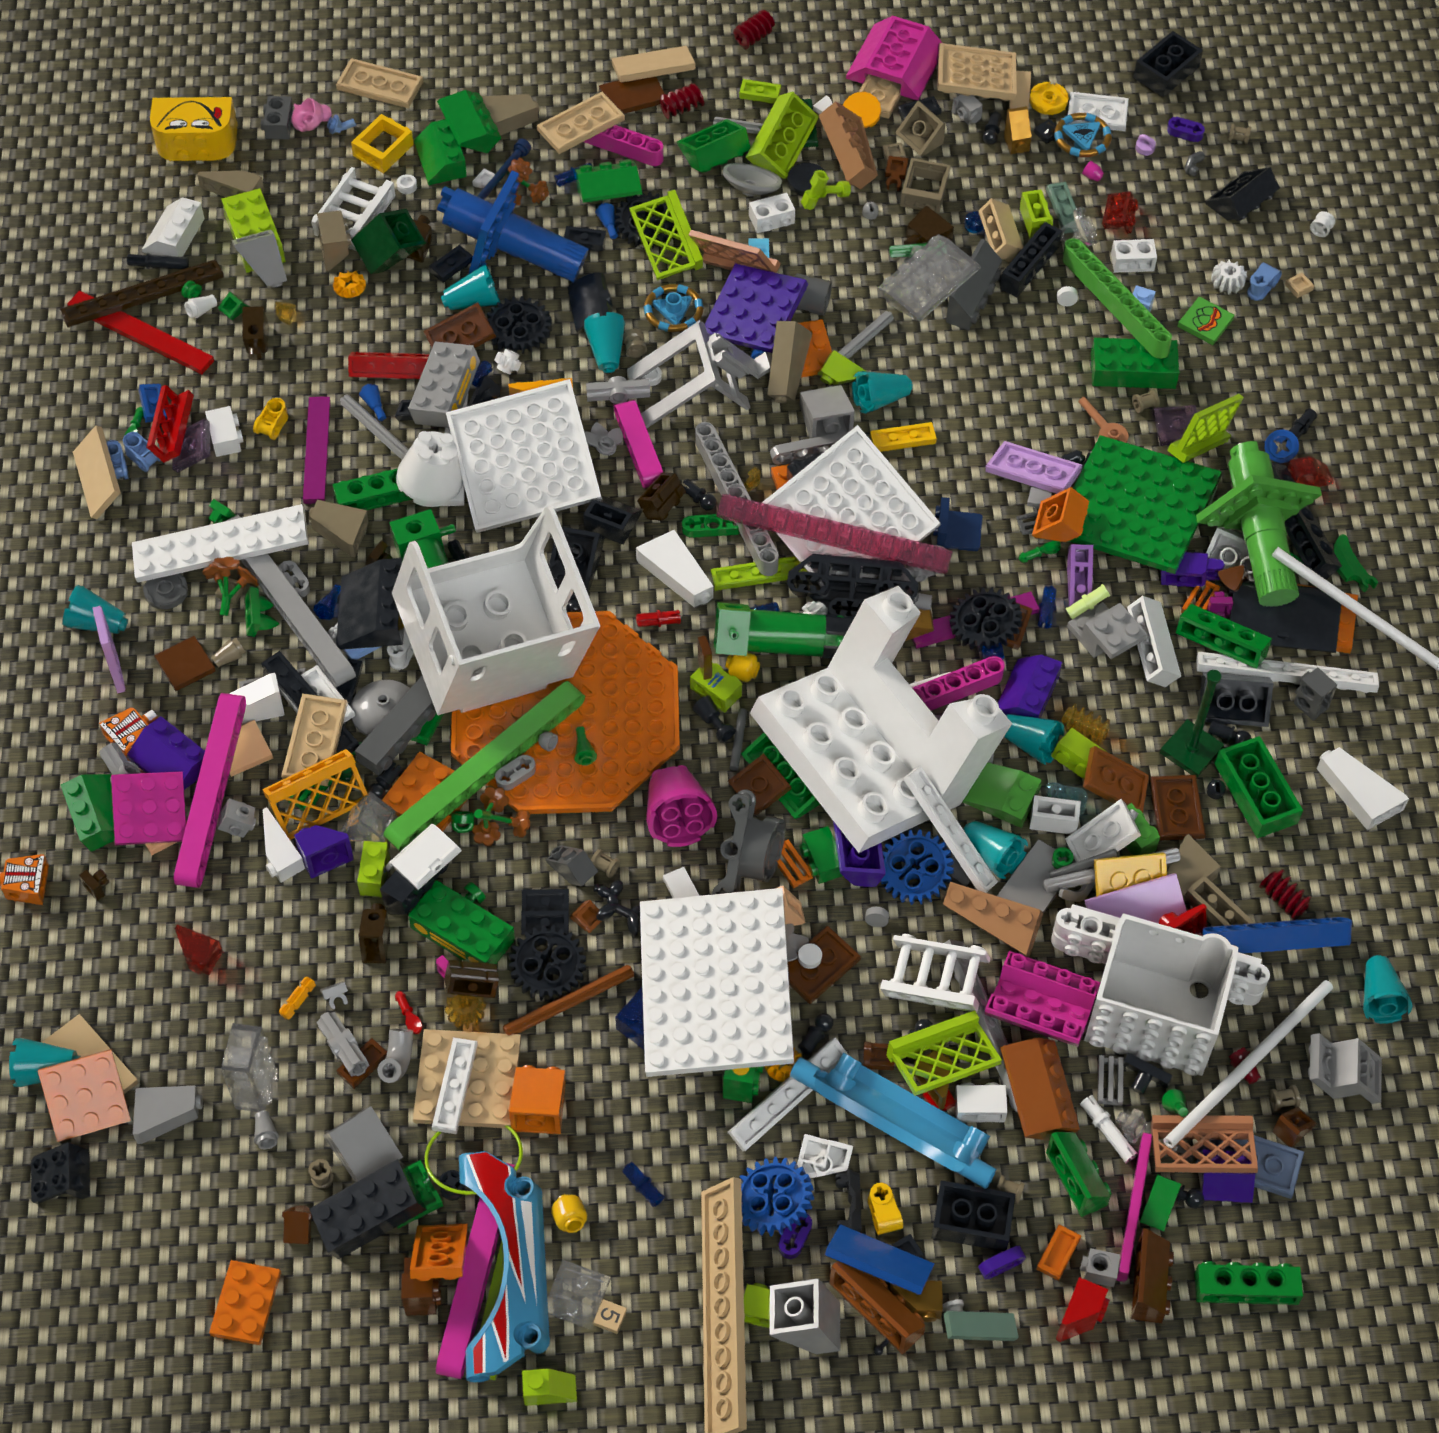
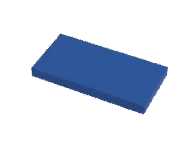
M841 1224L825 1252V1255L918 1295H921L934 1267L932 1262Z

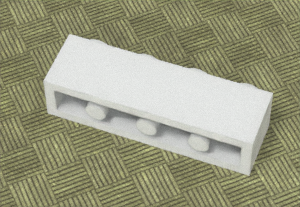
M1141 596L1130 604L1127 609L1148 634L1147 639L1137 644L1146 680L1167 687L1180 678L1181 673L1162 604L1159 601Z

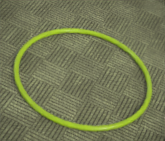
M504 1126L514 1135L518 1142L519 1158L514 1168L517 1172L523 1157L522 1142L514 1129L510 1126ZM436 1132L429 1141L425 1151V1167L429 1176L437 1185L447 1191L457 1194L475 1195L474 1191H462L444 1185L431 1172L428 1162L429 1151L435 1139L442 1133Z

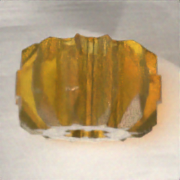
M462 995L447 997L445 1013L448 1015V1021L450 1023L455 1022L457 1028L465 1024V1028L468 1029L470 1023L477 1026L479 1024L478 1019H484L486 1003L483 1001V997Z

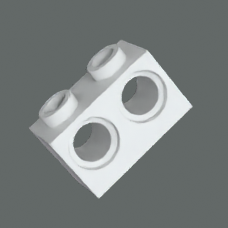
M783 193L749 202V218L756 232L761 233L794 224L795 208L788 194Z
M1154 239L1113 241L1111 258L1114 273L1154 271L1157 261Z

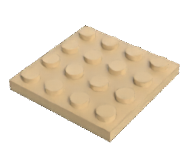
M940 43L937 91L959 93L965 96L974 95L983 98H998L1003 101H1015L1017 95L1016 53Z
M424 1029L413 1123L433 1124L454 1037L473 1040L478 1043L459 1126L511 1127L509 1106L515 1070L519 1064L521 1035L512 1034L508 1036L502 1033Z

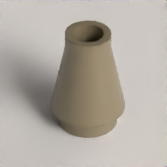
M234 638L233 640L229 639L211 658L219 668L224 664L242 658L241 655L246 653L237 638Z

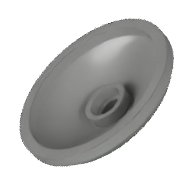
M731 163L723 168L725 179L734 188L747 196L775 192L782 184V180L778 175L755 165Z
M379 680L361 688L351 703V708L355 712V716L352 718L355 727L362 734L368 736L410 688L394 680Z

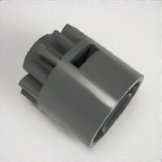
M797 273L795 277L807 280L808 286L796 310L809 311V313L824 316L830 301L832 281L815 277L811 278L810 276Z

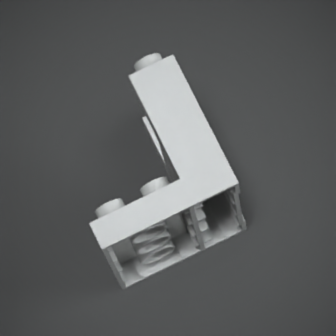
M899 586L864 599L828 668L759 696L750 712L751 716L858 853L929 820V817L903 780L912 770L918 766L922 767L951 810L962 803L1012 725L1011 721L999 708L998 703L992 697L985 694L976 695L973 699L950 703L939 721L892 664L921 613L913 604L911 597L904 593Z

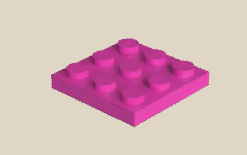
M183 771L111 775L115 845L182 842L186 828Z

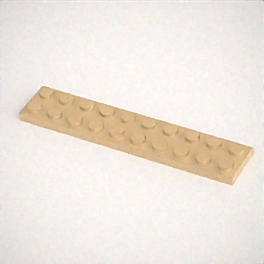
M732 1177L701 1192L705 1433H738L747 1429L741 1179Z

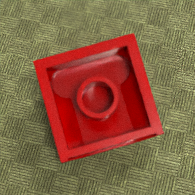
M1201 904L1179 915L1174 912L1166 913L1160 918L1159 924L1203 936V928L1207 927V906Z

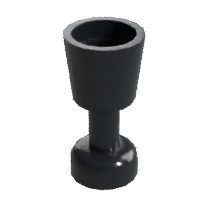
M704 696L694 704L692 710L706 724L712 723L717 729L716 738L720 743H724L734 736L736 729L731 724L724 725L719 719L720 711L710 696Z

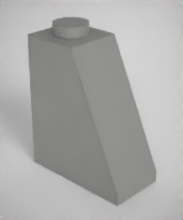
M272 230L231 240L235 249L267 286L278 287L287 281L275 234Z
M196 1086L136 1088L133 1136L136 1143L143 1144L198 1119V1110L203 1108L202 1094L198 1093Z

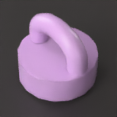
M1141 134L1136 141L1135 149L1141 155H1151L1155 151L1156 142L1153 138Z

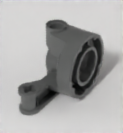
M741 790L729 800V808L736 824L734 835L725 840L721 845V854L729 860L726 877L714 887L712 895L739 892L742 877L769 882L777 869L778 863L776 860L779 861L785 839L784 819L767 816L761 821L753 818L756 797L750 790ZM730 843L736 844L738 850L733 851Z

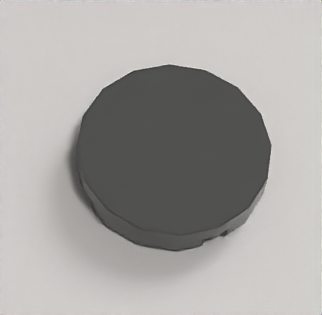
M179 573L147 580L145 586H143V592L146 601L152 607L167 610L177 607L185 600L188 594V586L185 577Z

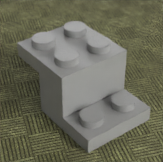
M1102 602L1095 606L1093 610H1088L1067 624V628L1093 658L1105 652L1110 659H1113L1147 639L1148 635L1121 603L1109 609Z
M1320 1033L1311 1035L1308 1075L1313 1083L1333 1099L1361 1094L1372 1104L1381 1103L1382 1058L1359 1038L1331 1043Z

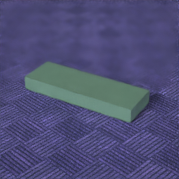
M1067 183L1048 184L1046 190L1063 234L1083 231V224Z
M947 1311L944 1313L948 1339L1015 1341L1019 1338L1014 1313Z

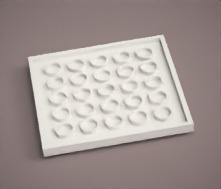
M570 379L446 412L450 432L457 446L461 475L476 533L538 517L547 506H552L556 512L590 503L594 498L602 499Z
M858 425L756 507L757 511L800 563L812 554L897 561L941 525ZM811 564L804 566L808 572L818 573V569L810 567ZM830 566L829 575L831 576V574L848 576L849 572L832 571V566ZM861 569L860 578H876L877 576H879L874 574H863V569ZM820 582V587L824 586L823 582Z

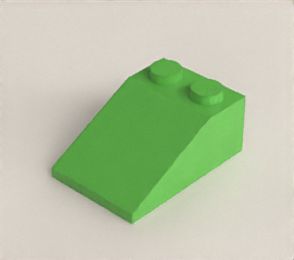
M987 762L962 802L1022 828L1032 808L1034 795L1038 796L1041 790V779L1020 770Z

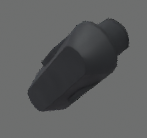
M848 1169L847 1173L836 1174V1187L847 1188L848 1202L851 1204L848 1220H839L837 1222V1229L841 1224L861 1233L860 1174Z

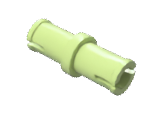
M1102 584L1088 595H1082V599L1065 609L1069 616L1074 619L1089 609L1090 611L1093 610L1096 604L1110 597V594Z

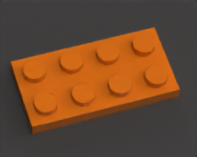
M468 1224L417 1226L410 1265V1279L428 1281L432 1278L454 1280L458 1277H463Z

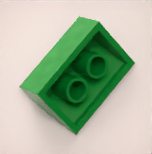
M463 90L440 98L437 101L459 146L487 154L501 139L498 127L493 122L491 114L479 93Z
M446 119L431 122L414 139L428 185L467 177L465 158Z
M725 119L677 141L691 168L702 173L710 171L716 165L727 163L729 159L743 156L751 148L746 127L729 119Z
M630 159L621 160L618 164L604 162L596 167L583 165L580 166V169H575L578 194L583 203L642 194L637 165L634 161L631 162Z
M112 774L79 775L61 784L79 839L91 852L114 841L112 788L110 781Z
M1075 1132L1052 1133L1046 1154L1080 1216H1086L1108 1206L1111 1198L1110 1187L1105 1181L1101 1180L1099 1168L1094 1160H1090L1085 1142L1079 1139Z

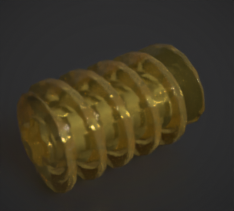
M1077 703L1068 707L1061 719L1063 725L1067 723L1066 730L1069 731L1075 727V730L1079 733L1083 731V736L1086 738L1091 735L1093 743L1099 739V746L1101 747L1110 729V719L1101 723L1102 715L1093 719L1094 712L1091 711L1088 715H1085V707L1077 711Z

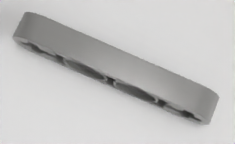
M847 432L776 445L770 450L772 461L774 464L781 465L807 459L815 453H823L845 436Z

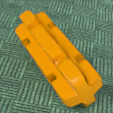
M306 976L300 982L301 986H297L286 1000L288 1003L283 1004L279 1009L280 1015L285 1019H291L295 1014L294 1010H298L308 997L307 993L315 988V981L310 977Z

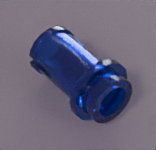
M481 362L473 378V386L477 387L481 377L487 376L493 371L492 365L489 362Z

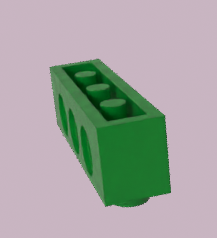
M398 468L332 484L337 504L362 510L376 509L412 500V498L403 491L401 492L397 486L396 475Z
M1190 604L1180 615L1176 634L1256 669L1267 657L1272 638L1193 604Z
M1207 1261L1198 1264L1194 1273L1196 1302L1299 1305L1303 1298L1301 1267H1293L1292 1264L1288 1263L1279 1264L1278 1266L1255 1263L1250 1266L1242 1265L1239 1262L1216 1265L1215 1262ZM1217 1278H1224L1229 1285H1221ZM1242 1279H1250L1254 1286L1246 1285ZM1268 1279L1276 1280L1279 1286H1272Z

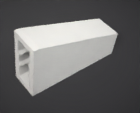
M675 530L636 547V560L690 605L697 607L701 604H707L713 599L712 583Z
M1340 747L1333 751L1328 750L1320 756L1317 770L1367 831L1405 809L1409 798Z

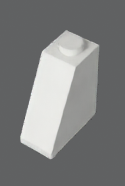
M271 673L230 693L246 697V709L242 724L253 720L256 722L285 715L275 673Z

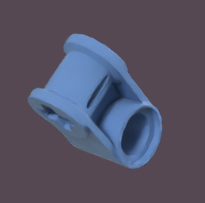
M1263 262L1250 278L1251 286L1247 290L1248 297L1255 301L1264 299L1269 291L1277 285L1282 271Z
M129 432L123 437L126 455L142 471L147 472L152 464L161 460L147 448L148 441L137 432Z
M115 440L107 441L116 478L129 479L121 444Z

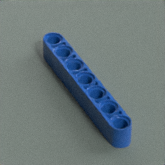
M1344 917L1214 926L1203 928V936L1210 933L1219 934L1225 937L1231 945L1237 946L1238 952L1242 954L1345 946L1351 944L1352 920Z

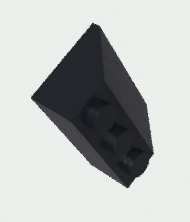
M1271 167L1242 172L1213 194L1205 203L1227 221H1241L1248 216L1247 213L1258 209L1261 206L1260 203L1271 199L1280 187Z
M1202 672L1200 705L1208 682L1206 678L1208 672ZM1221 673V680L1216 685L1205 722L1212 723L1214 720L1222 724L1269 727L1273 681L1270 677Z
M449 863L419 890L396 870L380 888L387 913L390 915H406L410 909H413L418 904L419 898L424 892L431 889L435 879L447 870Z

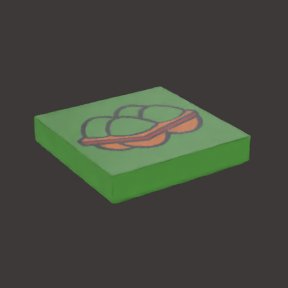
M1199 296L1178 322L1177 327L1214 345L1234 320L1235 315Z

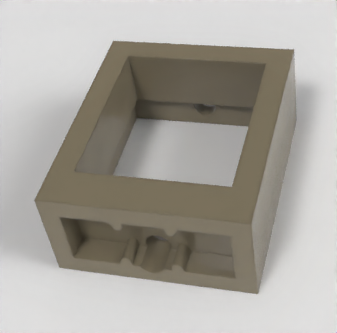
M911 158L901 193L900 206L916 210H922L925 206H928L939 214L949 180L950 165ZM914 176L942 181L939 193L912 189L911 185Z

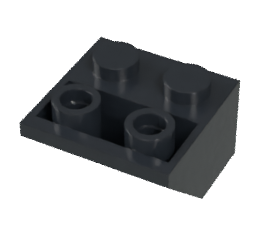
M601 496L602 499L594 498L583 515L584 530L600 533L604 538L624 545L642 514V510L605 496Z

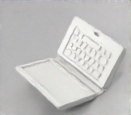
M431 824L388 862L385 868L389 871L394 867L419 890L462 850L436 825Z

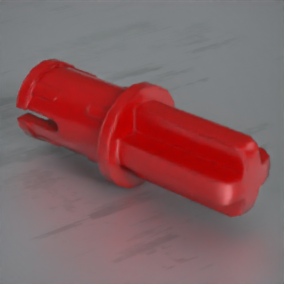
M656 610L653 613L637 614L636 624L638 627L657 625L658 628L661 625L680 624V611L660 612V610Z

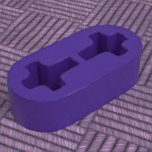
M1173 117L1168 122L1167 132L1174 137L1191 142H1199L1203 139L1205 128L1198 122L1181 117Z
M807 1214V1218L799 1217L800 1221H805L806 1226H802L799 1233L795 1232L797 1228L795 1223L791 1224L793 1231H789L787 1227L785 1228L779 1241V1252L784 1258L794 1259L800 1254L812 1229V1218L809 1214ZM792 1237L795 1238L794 1247L796 1249L791 1248L790 1251H787L785 1244H789Z
M1015 1246L985 1260L978 1268L984 1279H990L1020 1265L1026 1260V1256L1020 1246Z

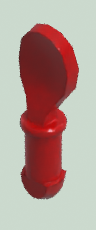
M397 991L395 993V1001L398 1002L402 1015H406L407 1028L414 1030L413 1034H419L423 1029L422 1021L412 1013L413 1008L409 1005L405 993Z

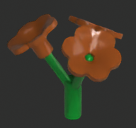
M232 557L215 558L214 562L202 571L206 579L214 578L215 582L219 585L222 594L221 616H229L231 598L240 588H244L247 583L254 587L259 586L258 580L247 569L239 566V560ZM237 569V573L241 578L236 582V587L229 593L228 576H230V570Z
M486 787L485 792L480 796L486 811L477 809L474 812L476 818L482 819L472 829L474 841L478 844L483 843L485 846H491L494 841L500 839L499 825L496 822H490L491 819L508 823L509 826L514 827V836L523 838L530 827L529 811L519 810L516 817L510 818L493 815L491 813L493 810L498 813L504 810V806L509 803V798L501 787Z

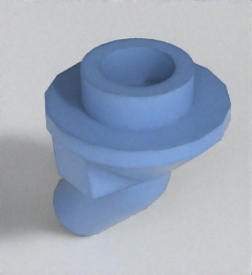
M338 115L330 117L327 123L330 134L340 133L343 130L356 126L354 118L341 122Z

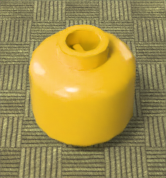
M747 652V656L729 655L725 667L728 668L729 675L736 676L740 681L749 682L757 677L760 662H758L756 655Z
M562 1195L551 1207V1213L557 1227L564 1232H577L583 1228L587 1221L586 1209L580 1197L576 1195Z

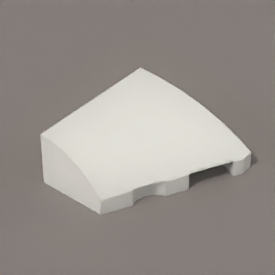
M804 1134L797 1162L798 1168L803 1167L810 1178L847 1171L853 1146Z

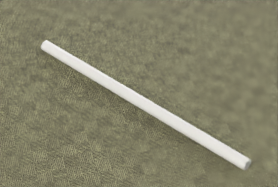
M1277 547L1273 552L1272 557L1439 671V658L1281 548Z
M1324 980L1164 1138L1165 1145L1173 1148L1333 989V985L1329 981Z

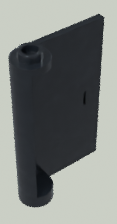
M1243 580L1237 592L1229 589V596L1233 597L1230 620L1272 638L1270 646L1336 653L1341 604L1317 587L1298 586V598L1288 604L1276 607H1266L1259 603L1254 581Z

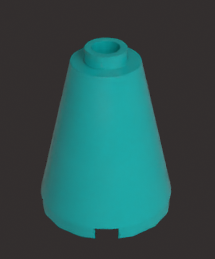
M487 265L479 267L443 290L444 295L441 296L444 307H449L450 310L466 309L477 302L481 307L497 305V302H500Z
M606 312L607 316H600L599 313H596L584 320V329L598 368L604 373H612L619 367L625 330L624 317L614 312Z
M860 371L854 375V377H857L856 382H852L854 403L856 406L860 405L862 410L859 411L864 414L871 413L908 396L913 389L911 379L907 375Z
M76 585L68 600L70 601L69 607L65 608L63 626L98 631L93 607L101 606L110 633L119 634L120 631H125L128 624L125 612L84 586Z
M1008 714L1007 718L1011 721L1012 725L1004 738L1044 765H1046V762L1051 763L1054 759L1051 755L1058 744L1060 735L1064 736L1063 723L1057 720Z
M978 821L966 824L963 829L988 868L998 878L1005 879L1004 875L1007 873L1012 875L1026 857L1027 853L1023 850L1025 845L1028 847V842L1021 836Z
M1381 955L1373 956L1366 962L1364 1014L1367 1019L1369 1017L1373 1018L1374 1022L1379 1024L1400 1021L1403 1014L1407 1012L1409 1015L1413 1008L1412 999L1390 960Z
M16 1038L12 1045H17L15 1052H10L9 1056L10 1079L16 1080V1083L12 1085L14 1087H25L41 1083L38 1069L81 1058V1056L77 1055L76 1050L25 1038Z

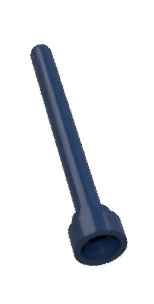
M519 139L515 143L512 155L477 197L485 200L506 175L508 168L511 166V161L514 159L518 160L531 151V145L527 140Z

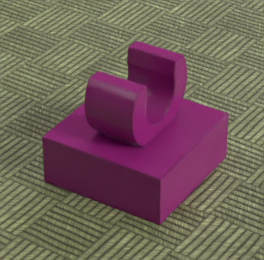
M1214 592L1215 597H1210L1207 611L1224 618H1230L1233 606L1232 597H1225L1224 592Z

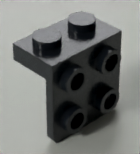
M68 1142L34 1156L31 1160V1201L33 1203L39 1204L64 1193L82 1200L90 1197V1151Z

